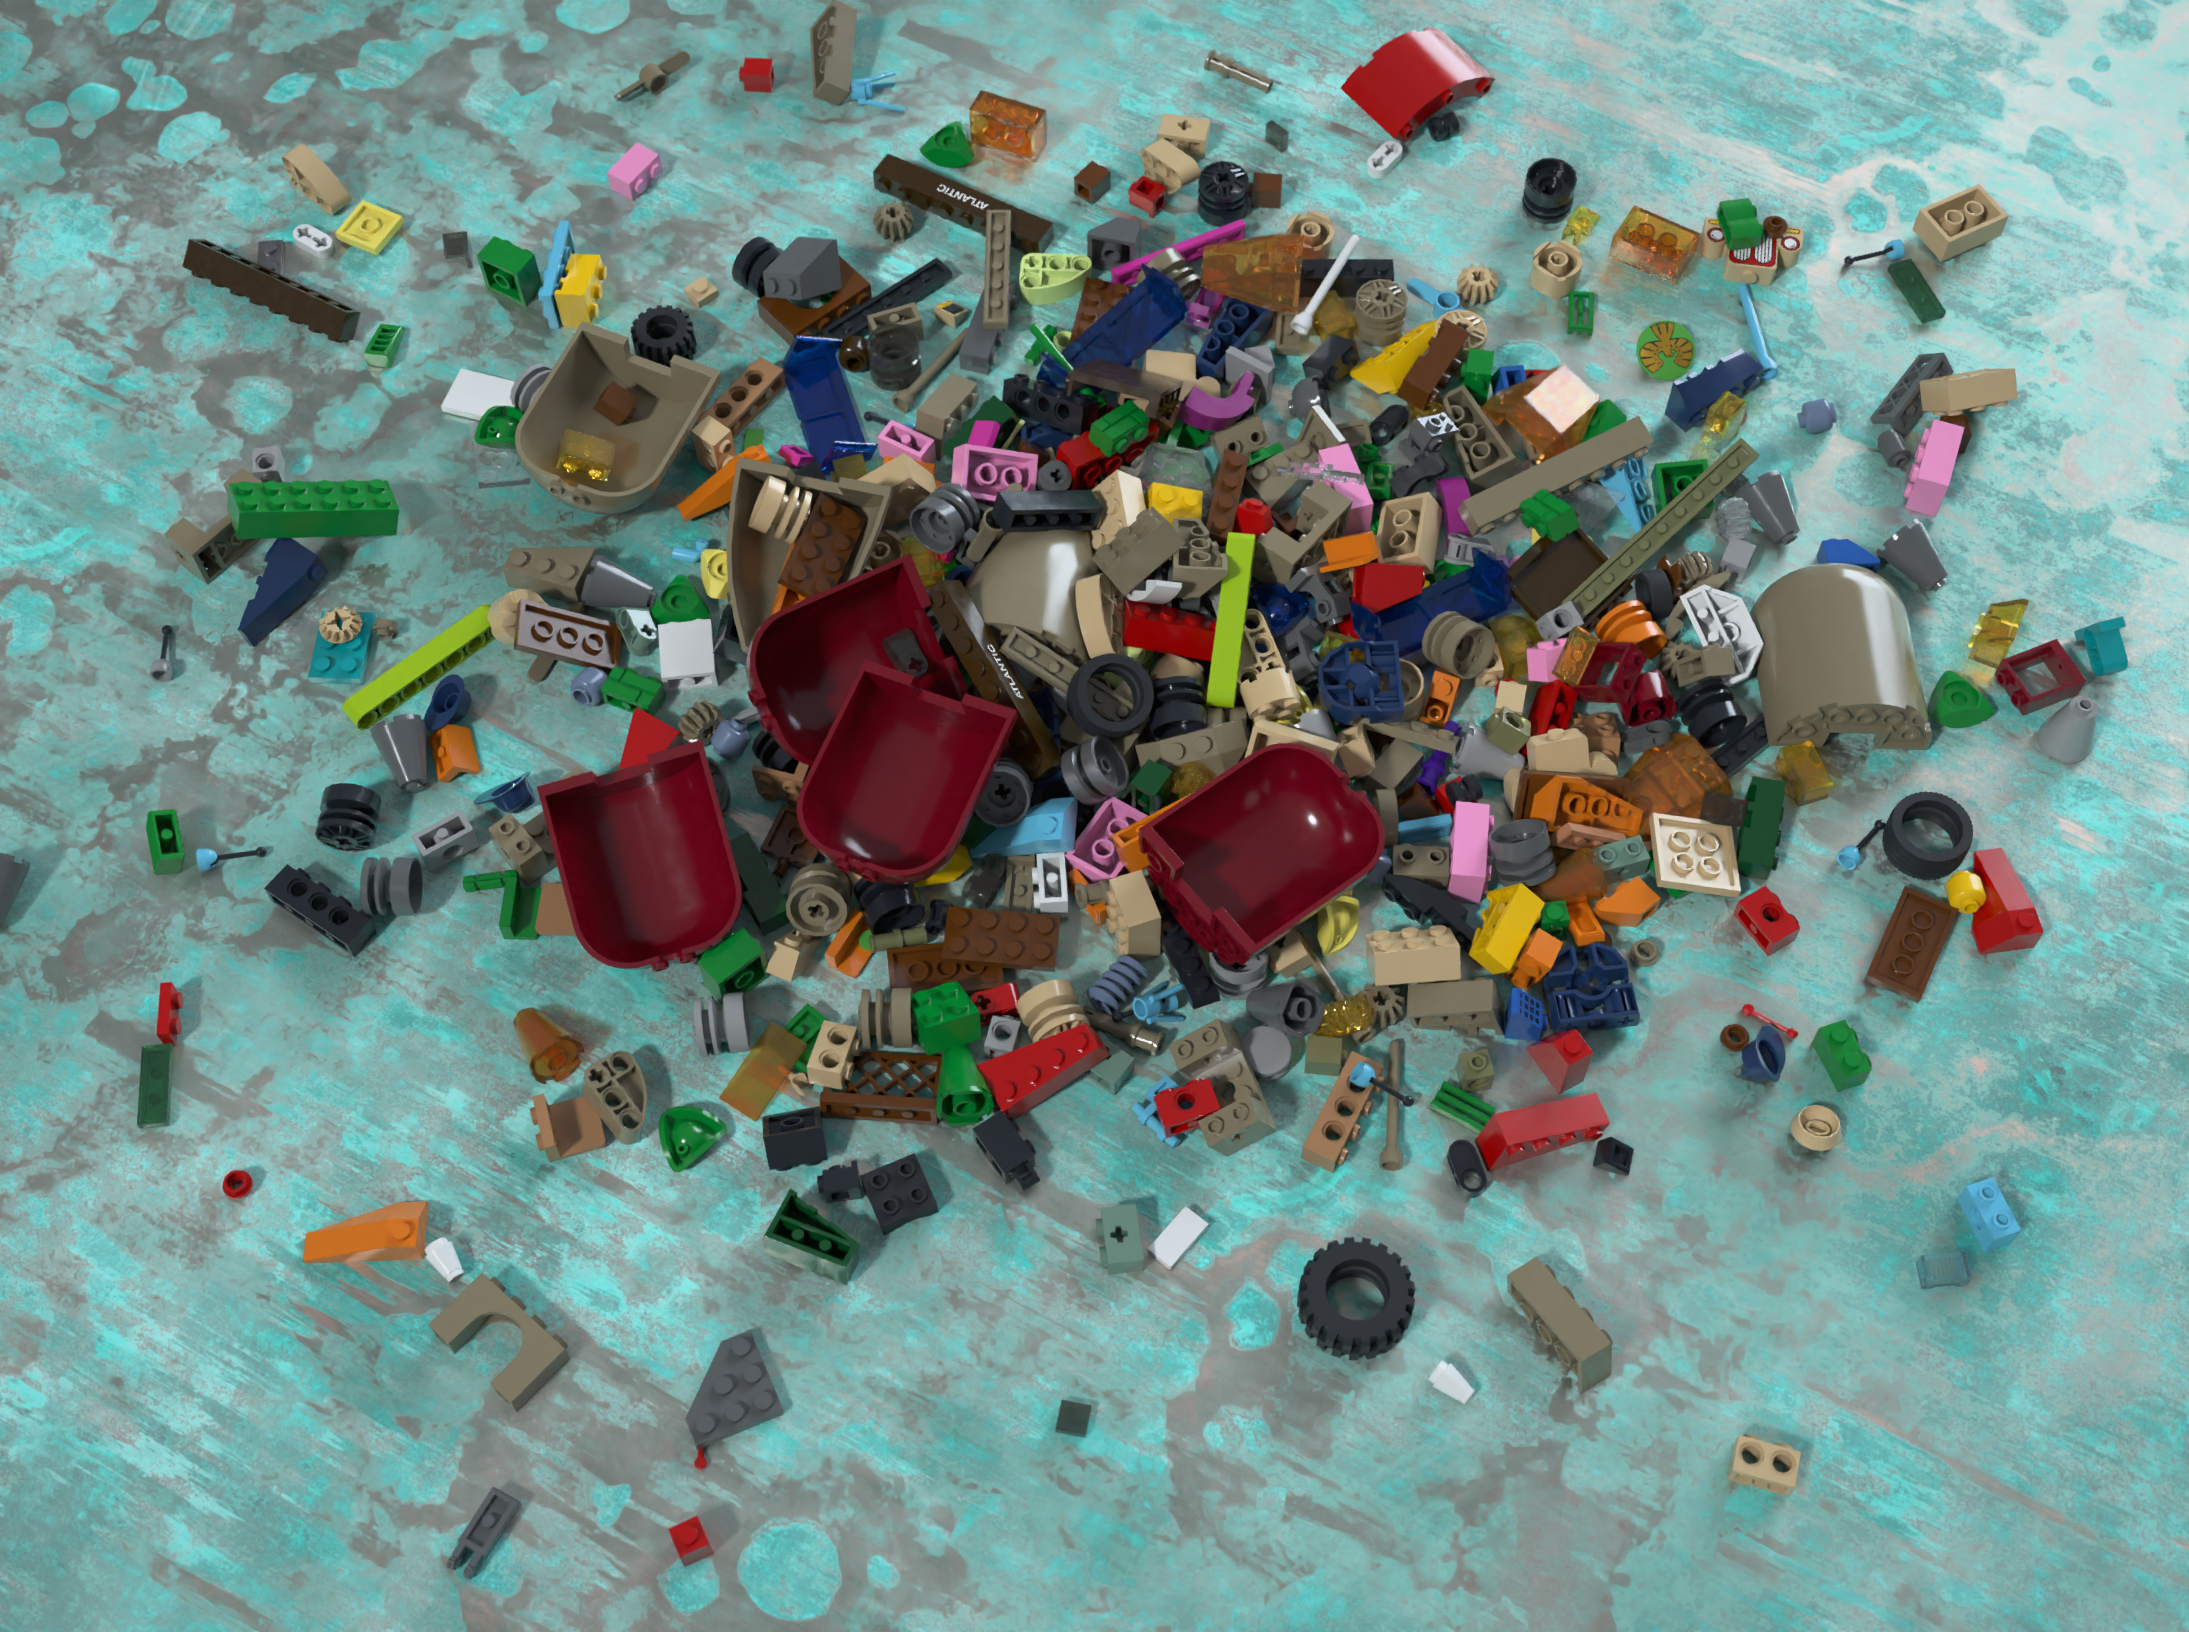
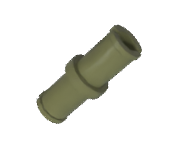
M925 926L906 930L896 928L893 929V932L874 936L870 935L868 937L871 953L928 942Z

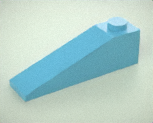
M1644 457L1639 460H1635V458L1628 460L1627 465L1617 471H1614L1612 468L1606 471V474L1599 479L1636 533L1653 519L1652 510L1646 502V499L1650 498V490L1645 488L1644 480L1648 478Z
M1075 797L1049 799L1029 807L1025 816L1019 822L1007 827H996L997 829L975 849L970 847V857L985 858L1074 851L1078 799Z

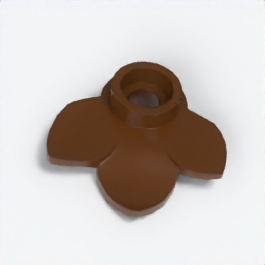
M1662 556L1657 563L1656 569L1660 568L1666 574L1670 583L1674 605L1677 604L1680 596H1682L1680 585L1681 563H1675L1671 566L1667 556Z

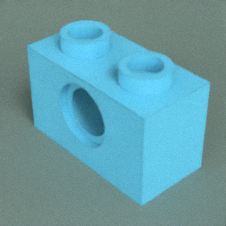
M1993 1177L1966 1186L1957 1198L1984 1252L2011 1244L2021 1232Z

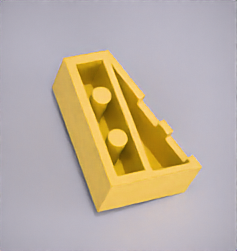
M571 254L565 267L567 277L560 279L559 283L563 286L561 290H556L554 293L562 325L579 327L582 321L593 325L594 318L598 317L599 309L597 302L598 299L602 298L603 288L601 284L602 280H606L607 269L605 265H602L600 255Z
M1522 883L1488 891L1486 896L1490 903L1488 909H1483L1480 917L1484 919L1482 929L1480 927L1476 929L1469 955L1493 975L1509 972L1515 967L1521 948L1528 942L1529 933L1533 925L1541 917L1540 912L1545 902Z

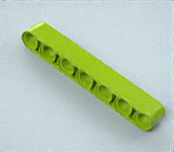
M1228 532L1225 553L1228 561V575L1222 579L1207 692V706L1235 707L1255 550V534Z
M483 604L349 697L342 706L343 713L359 730L368 729L496 638L491 632L492 629L487 617L491 605Z

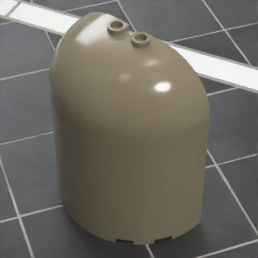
M582 321L518 423L515 433V445L519 458L533 480L547 493L564 504L595 514H617L632 510L647 501L660 486L720 383L721 371L675 354L670 361L671 368L631 354L628 337ZM612 381L638 398L634 405V408L637 410L629 421L624 420L618 426L593 409L604 389Z
M1823 563L1792 571L1776 580L1764 590L1753 605L1750 616L1764 643L1755 667L1769 746L1822 747L1830 733L1876 734L1873 738L1875 749L1928 750L1932 740V732L1908 615L1899 593L1886 579L1869 569L1857 565Z

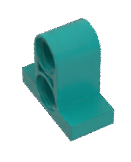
M2123 616L2101 621L2074 631L2076 641L2084 640L2092 670L2098 677L2125 671L2128 667V659L2119 630L2126 627Z

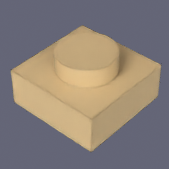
M704 276L684 287L685 295L699 309L719 296L718 289Z

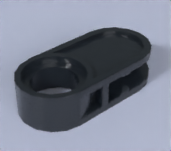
M1391 405L1370 423L1369 430L1373 445L1378 447L1387 445L1407 426L1409 413L1405 407ZM1375 430H1383L1386 432V435L1377 437L1373 432Z
M1457 1140L1453 1142L1448 1150L1447 1161L1460 1193L1465 1197L1476 1198L1484 1192L1487 1182L1486 1174L1477 1151L1469 1141ZM1475 1176L1479 1179L1480 1186L1475 1189L1468 1188L1464 1183L1465 1177Z

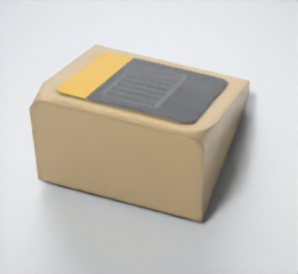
M950 300L940 303L934 308L935 318L953 328H956L969 313L968 309Z

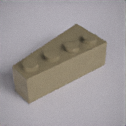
M832 0L810 28L813 96L838 107L844 99L848 98L851 91L850 83L857 9L840 1Z
M1464 384L1441 395L1442 412L1446 413L1447 417L1459 429V432L1451 435L1450 438L1470 496L1472 497L1511 477L1516 470V457Z
M1535 1257L1507 1275L1509 1294L1530 1323L1538 1322L1537 1329L1541 1338L1547 1346L1553 1343L1560 1357L1559 1363L1567 1372L1572 1369L1578 1378V1382L1575 1385L1581 1393L1611 1375L1613 1345L1611 1337L1604 1329L1600 1330L1595 1325L1590 1312L1585 1307L1581 1308L1575 1302L1570 1289L1567 1286H1561L1550 1266L1543 1265Z

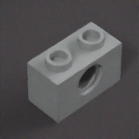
M462 810L411 836L430 872L480 846L476 834Z

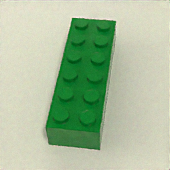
M374 479L372 481L346 480L330 482L321 480L319 482L268 481L266 483L243 481L229 483L227 510L237 539L387 536L397 534L399 507L388 481Z

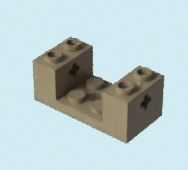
M241 468L234 475L230 476L223 485L228 494L229 483L243 481L250 483L262 482ZM229 513L213 524L206 533L184 517L164 533L179 564L207 585L260 540L237 539Z
M1317 480L1312 487L1307 486L1301 494L1300 500H1302V503L1296 513L1298 517L1296 529L1304 534L1298 542L1273 526L1267 534L1262 533L1255 544L1257 550L1253 558L1252 576L1285 597L1289 594L1285 584L1299 569L1315 565L1325 555L1323 542L1341 537L1346 529L1353 501L1320 480Z
M578 766L559 780L580 775L584 772ZM543 812L522 826L510 813L488 828L496 851L512 869L517 871L518 876L527 887L557 867Z
M1217 1018L1168 1045L1180 1072L1190 1076L1193 1080L1210 1079L1220 1110L1198 1121L1209 1148L1228 1157L1277 1131L1235 1028ZM1234 1084V1095L1226 1099L1224 1096L1225 1088L1228 1085Z

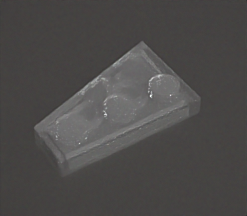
M1289 462V466H1278L1277 474L1279 477L1300 480H1320L1364 485L1365 474L1333 470L1334 465L1307 462Z

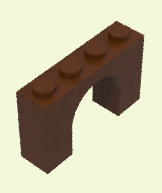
M840 256L842 289L831 291L834 296L825 305L806 309L798 307L784 298L763 296L757 300L759 317L795 351L810 344L812 340L820 336L821 330L872 299L871 284Z
M1224 449L1209 483L1205 503L1210 506L1204 526L1210 533L1209 538L1211 541H1216L1219 547L1227 545L1228 532H1232L1249 456L1228 449Z

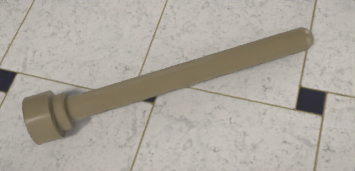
M965 328L908 389L899 390L892 397V403L898 410L907 412L914 405V396L960 349L968 328Z
M1300 933L1315 960V963L1310 966L1351 1024V1036L1358 1045L1368 1042L1375 1036L1376 1030L1369 1021H1365V1019H1361L1310 944L1303 934Z
M1392 1040L1389 1044L1388 1087L1399 1092L1401 1044L1398 1040ZM1389 1093L1387 1096L1386 1147L1380 1153L1379 1167L1388 1171H1397L1403 1167V1154L1400 1152V1148H1398L1399 1099Z

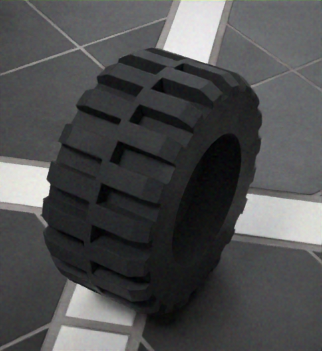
M1346 1237L1343 1244H1339L1337 1240L1328 1243L1326 1251L1320 1248L1314 1253L1313 1260H1308L1299 1284L1297 1297L1298 1316L1300 1322L1306 1324V1334L1310 1339L1316 1337V1345L1323 1351L1329 1347L1332 1349V1355L1340 1358L1341 1353L1349 1355V1360L1358 1361L1359 1355H1365L1368 1360L1376 1358L1377 1351L1385 1354L1392 1349L1393 1343H1399L1403 1338L1414 1309L1415 1285L1410 1280L1411 1272L1408 1266L1404 1265L1401 1267L1402 1258L1396 1252L1390 1255L1387 1252L1388 1246L1381 1242L1378 1246L1372 1245L1371 1239L1364 1237L1362 1242H1354V1237ZM1348 1277L1365 1279L1374 1284L1384 1298L1383 1310L1375 1317L1367 1320L1348 1319L1337 1313L1327 1299L1329 1287L1338 1280Z

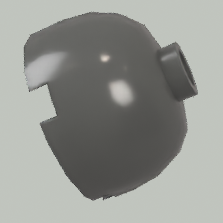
M1320 375L1300 380L1292 391V400H1288L1291 415L1296 414L1298 420L1303 424L1312 406L1320 405L1329 418L1331 417L1327 391H1323L1319 384H1323Z

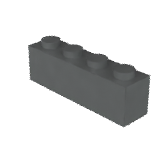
M1009 283L1008 329L1012 323V311L1017 310L1019 305V295H1016V284ZM983 289L959 351L960 369L989 375L991 367L997 364L998 348L1004 345L1006 329H983Z

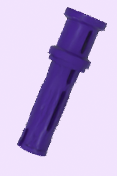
M1447 721L1445 723L1444 729L1453 732L1454 736L1458 737L1462 727L1454 721ZM1436 749L1433 750L1431 757L1424 761L1422 765L1423 771L1414 782H1418L1430 796L1436 794L1437 784L1446 773L1445 764L1450 756L1449 753Z

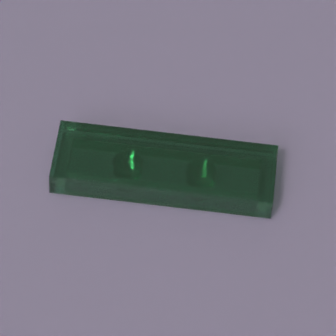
M1911 258L1889 265L1887 271L1922 324L1945 316L1946 310Z
M171 1043L142 1046L137 1126L139 1129L169 1126L174 1047Z

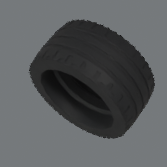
M1118 653L1096 656L1082 665L1075 672L1069 683L1066 701L1070 716L1083 732L1092 737L1103 735L1109 739H1116L1128 735L1146 720L1152 709L1154 688L1150 680L1151 678L1142 665L1133 658H1129V656ZM1101 671L1112 672L1121 677L1130 687L1133 696V710L1125 720L1119 722L1107 721L1098 716L1091 708L1087 698V683L1095 673Z
M1927 791L1911 794L1903 798L1895 806L1885 824L1882 837L1884 852L1890 863L1907 876L1919 880L1944 878L1960 866L1970 849L1973 839L1972 821L1967 811L1957 801L1946 795ZM1915 819L1929 820L1939 825L1948 833L1953 849L1941 853L1926 852L1914 846L1906 838L1902 824Z

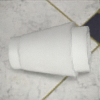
M442 1237L433 1241L425 1248L426 1259L447 1279L449 1284L456 1282L464 1276L465 1273L462 1270L452 1241L448 1242L446 1237Z
M1441 1360L1428 1377V1380L1433 1383V1388L1465 1404L1475 1390L1451 1362L1447 1364Z

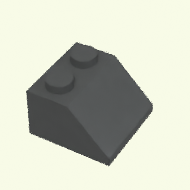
M1117 217L1089 230L1087 233V257L1091 259L1092 268L1111 271L1112 268L1141 257L1142 221Z

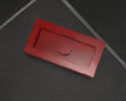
M172 982L160 983L156 1035L165 1047L177 1046V1035H180L182 1030L179 1009L183 1008V995L181 992H178Z

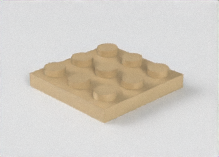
M1652 813L1649 818L1657 887L1738 897L1741 887L1731 824Z

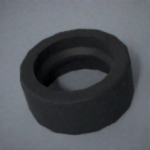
M1658 568L1638 573L1635 580L1637 600L1644 604L1646 611L1651 614L1652 620L1669 617L1673 610V597L1670 583L1664 571Z

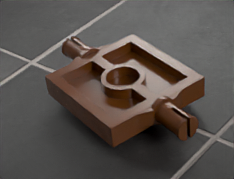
M782 804L760 848L763 855L778 860L772 873L776 877L779 875V878L784 877L789 865L803 868L815 864L820 855V852L808 841L800 828L797 808Z

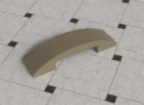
M1723 572L1708 577L1693 586L1686 593L1702 585L1725 591L1731 574ZM1681 599L1673 608L1664 631L1667 642L1664 648H1667L1670 641L1676 643L1681 637L1685 625L1682 621L1688 615Z
M1036 854L1007 856V874L1002 911L1032 913L1034 892L1032 867L1036 866Z

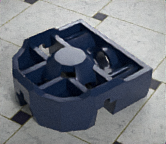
M1397 640L1344 642L1336 649L1327 653L1318 668L1317 679L1321 706L1329 714L1330 718L1346 725H1352L1354 718H1360L1361 715L1369 718L1370 724L1403 722L1404 701ZM1354 649L1364 651V663L1350 664L1349 652H1354ZM1379 675H1388L1389 691H1380L1381 680ZM1351 682L1356 686L1355 691L1349 689L1346 685ZM1363 697L1364 701L1368 700V706H1354V701H1358V698Z
M1596 942L1590 943L1588 948L1582 949L1580 952L1574 949V945L1566 946L1559 951L1552 968L1546 974L1542 987L1552 1033L1575 1029L1578 1032L1638 1026L1640 1014L1633 985L1629 983L1627 961L1615 948ZM1578 961H1588L1589 967H1586V971H1581V968L1578 969ZM1592 977L1600 983L1595 987L1592 983H1589V978ZM1611 981H1621V984L1607 986ZM1566 987L1565 991H1556L1549 994V989ZM1604 1004L1605 1010L1595 1009L1584 1014L1583 1008L1593 1009Z

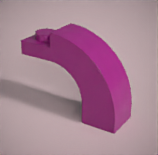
M1207 268L1196 300L1194 302L1186 300L1183 309L1188 313L1185 323L1208 330L1212 329L1213 323L1216 318L1218 319L1225 300L1228 299L1234 278L1231 275Z
M1246 371L1236 382L1230 396L1227 398L1212 397L1194 386L1183 399L1176 418L1202 430L1215 431L1232 426L1243 416L1255 400L1250 397L1254 388L1251 386V383L1255 376Z
M1463 477L1434 479L1436 502L1443 509L1447 551L1450 542L1448 539L1449 533H1461L1472 536L1457 511L1463 500L1470 498L1469 489Z

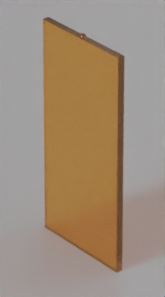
M770 1021L719 1099L756 1122L808 1044L792 1035L790 1031L787 1032Z

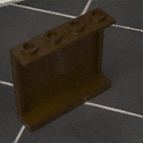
M1098 358L1073 369L1067 374L1065 380V387L1068 388L1067 396H1072L1090 386H1096L1149 400L1146 417L1157 419L1170 411L1175 405L1178 406L1183 385L1181 380Z
M1577 528L1570 534L1566 533V536L1557 542L1552 541L1546 536L1544 538L1540 537L1496 580L1536 622L1546 613L1559 607L1562 601L1608 560V557L1580 528ZM1634 574L1583 620V625L1563 638L1570 637L1573 642H1578L1584 636L1581 631L1585 627L1590 630L1600 621L1598 615L1602 611L1606 614L1617 604L1614 599L1618 595L1622 598L1633 588L1630 583L1636 579L1637 575ZM1555 620L1556 625L1561 628L1559 622Z

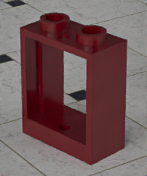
M2057 639L2001 660L1994 674L1998 684L2005 689L2010 696L2012 704L2019 709L2023 716L2078 695L2086 682L2082 673ZM2044 662L2060 687L2032 697L2016 675V672Z
M1585 642L1565 684L1578 692L1577 700L1579 702L1627 703L1648 657L1633 643ZM1619 662L1609 686L1596 685L1605 663Z

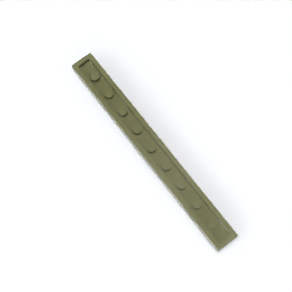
M1742 438L1736 441L1562 601L1560 606L1571 601L1582 620H1584L1753 464L1760 455Z

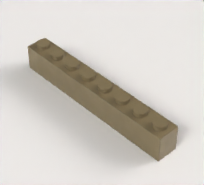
M1637 416L1463 500L1457 511L1472 536L1479 533L1486 535L1496 529V525L1502 522L1509 524L1517 519L1518 514L1521 513L1520 503L1529 497L1533 498V494L1541 489L1560 498L1563 492L1567 490L1574 492L1590 479L1592 482L1599 480L1606 474V471L1612 468L1614 471L1627 465L1628 460L1633 458L1639 460L1649 454L1648 449L1655 441L1641 418Z

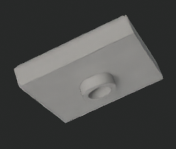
M1230 346L1226 351L1224 384L1231 386L1232 381L1237 382L1248 371L1255 376L1251 386L1261 388V403L1267 405L1271 400L1273 367Z

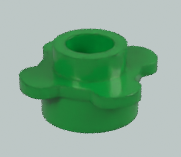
M1361 443L1358 450L1353 449L1352 453L1359 456V461H1382V457L1378 455L1380 449L1373 444Z

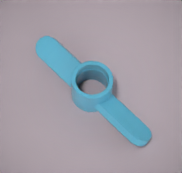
M1412 278L1407 282L1406 286L1410 293L1434 306L1433 315L1436 319H1439L1440 316L1448 311L1467 310L1459 305L1460 299L1452 291L1440 292L1417 278Z

